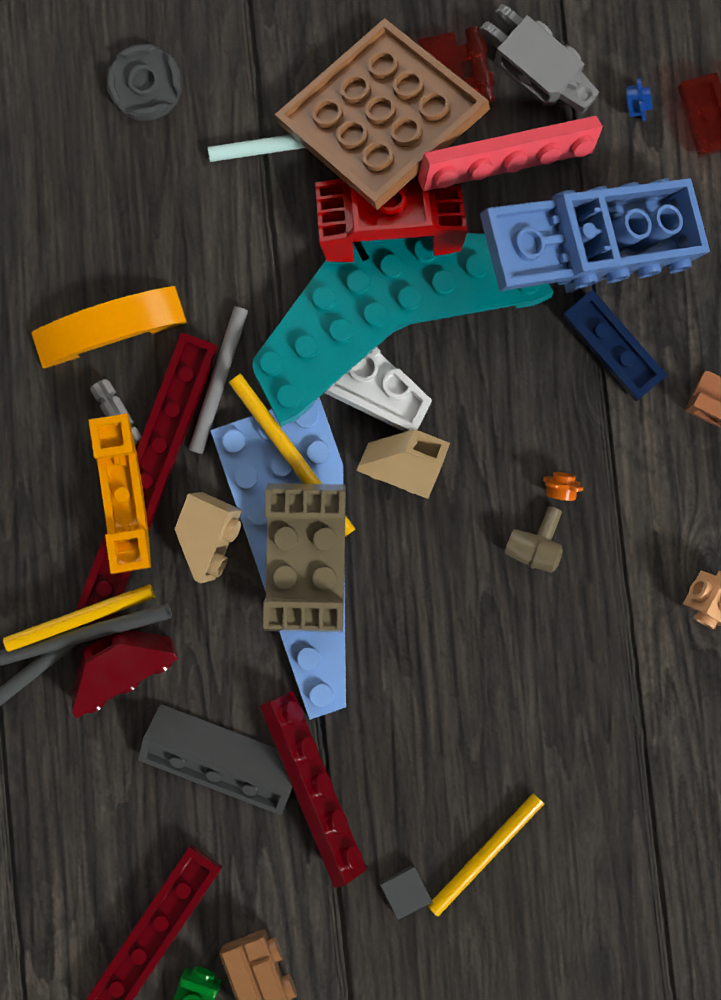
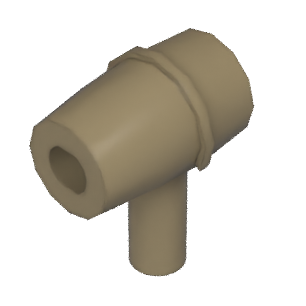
M549 506L537 535L513 529L504 554L531 566V569L536 568L550 573L555 571L561 560L563 549L562 545L551 540L562 511Z

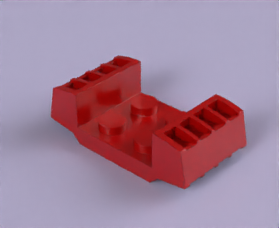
M418 173L384 205L376 210L341 178L316 182L319 242L326 261L354 262L353 242L432 236L434 256L461 251L468 232L461 183L447 188L423 191L418 182Z

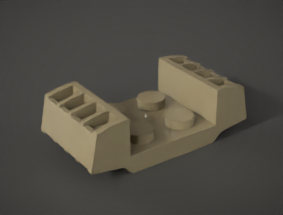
M267 484L265 494V518H267L266 598L263 601V629L265 631L343 632L346 484Z

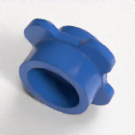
M637 78V85L626 87L630 117L642 116V121H646V111L653 110L650 86L643 88L641 78Z

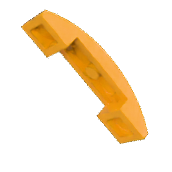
M171 286L125 296L86 308L48 323L32 331L31 334L42 368L45 369L79 358L81 353L146 332L151 334L187 323L176 287Z
M126 413L89 419L93 454L98 463L108 532L105 538L110 572L115 574L151 568L143 487L129 415Z

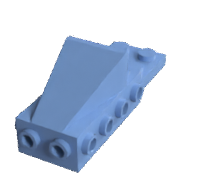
M664 178L641 185L638 182H632L609 189L607 186H600L575 193V190H567L555 194L552 197L553 200L487 208L480 213L499 291L558 282V285L565 286L566 293H572L596 284L603 279H607V283L619 282L629 278L630 274L638 273L639 278H646L661 273V269L665 268L669 269V273L681 272L692 267L691 261L710 252L691 178L670 181L669 178Z

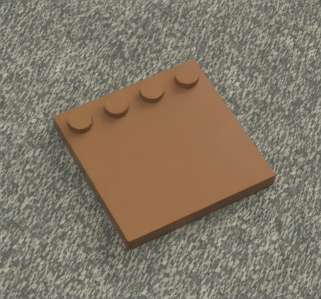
M384 18L274 115L277 123L378 210L420 172L425 152L444 149L450 146L487 113L490 108L489 101Z

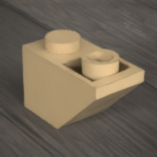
M416 429L369 442L357 471L428 499L443 465L450 443Z
M203 492L189 493L187 495L174 529L193 578L199 583L215 580L216 577L218 578L223 573L228 560L225 553L229 543L236 539L240 531L241 521L238 519L242 512L241 509Z

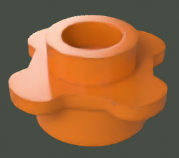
M553 472V477H543V481L546 482V495L548 497L574 501L576 500L577 491H583V486H580L581 482L576 481V476L573 474Z

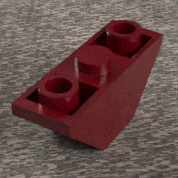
M127 630L99 638L85 646L71 694L72 713L76 719L86 713L91 714L100 710L108 700L120 693L126 694L131 692L139 685L140 681L150 675L160 674L168 670L173 662L178 660L175 644L171 637Z

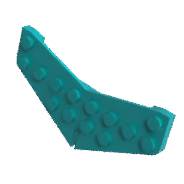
M467 233L461 251L434 256L432 236L359 241L358 244L367 260L362 261L353 244L354 262L325 261L254 357V376L280 427L299 419L313 406L314 401L392 333L415 323L514 306L516 309L534 306L551 298L553 290L549 284L499 291L485 234Z

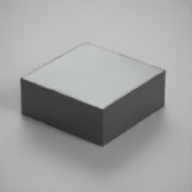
M414 864L380 881V885L398 920L432 903V898Z

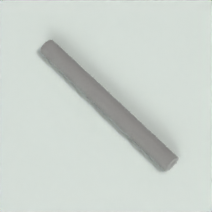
M237 306L233 308L188 448L192 452L203 454L248 314V310Z

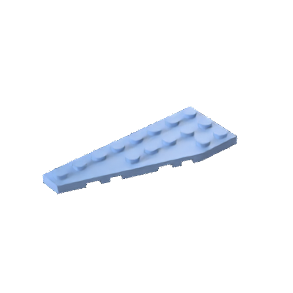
M319 397L313 402V406L299 419L281 428L322 484H343V463ZM272 409L268 410V411L270 412V414L273 416V418L276 420V422L278 423V421H277V419H276V417H275V415H274ZM250 416L210 431L236 507L242 510L240 518L266 591L267 518H265V494L267 484L303 483L256 419ZM344 574L343 632L279 631L310 720L346 707Z

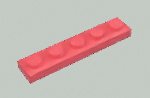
M591 116L425 152L418 182L423 191L437 188H447L454 184L472 180H482L486 177L503 173H514L534 166L549 165L556 161L574 157H584L593 153L603 126L597 116Z

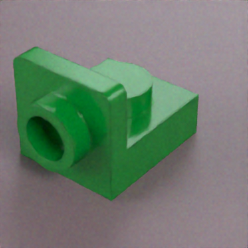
M197 966L193 967V969L185 967L174 1000H215L222 980L215 978L214 972L209 969Z

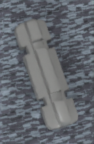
M103 379L91 386V392L96 401L102 403L100 408L106 417L126 413L129 415L120 398L114 395L116 391L110 381ZM129 415L135 447H137L142 436L138 429L132 426L134 422Z

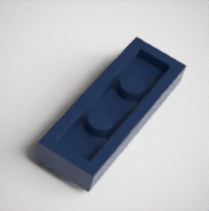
M593 289L562 315L563 319L635 402L667 376Z

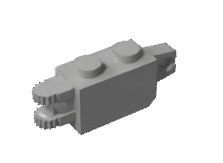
M501 4L495 11V14L512 33L507 36L489 21H486L480 28L484 38L497 48L494 63L544 106L555 105L561 100L583 114L595 101L599 91L582 73L585 64L581 61L578 52L571 46H563L557 41L549 27L543 22H535L528 15L523 19L507 5Z

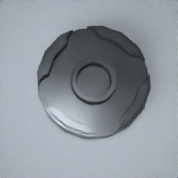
M136 44L122 50L116 56L112 67H109L107 72V90L114 105L125 116L138 121L155 120L167 115L177 105L182 92V76L174 58L165 51L151 44Z

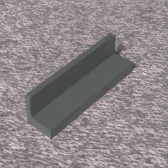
M165 705L158 707L143 738L138 761L278 815H282L293 787L277 748Z

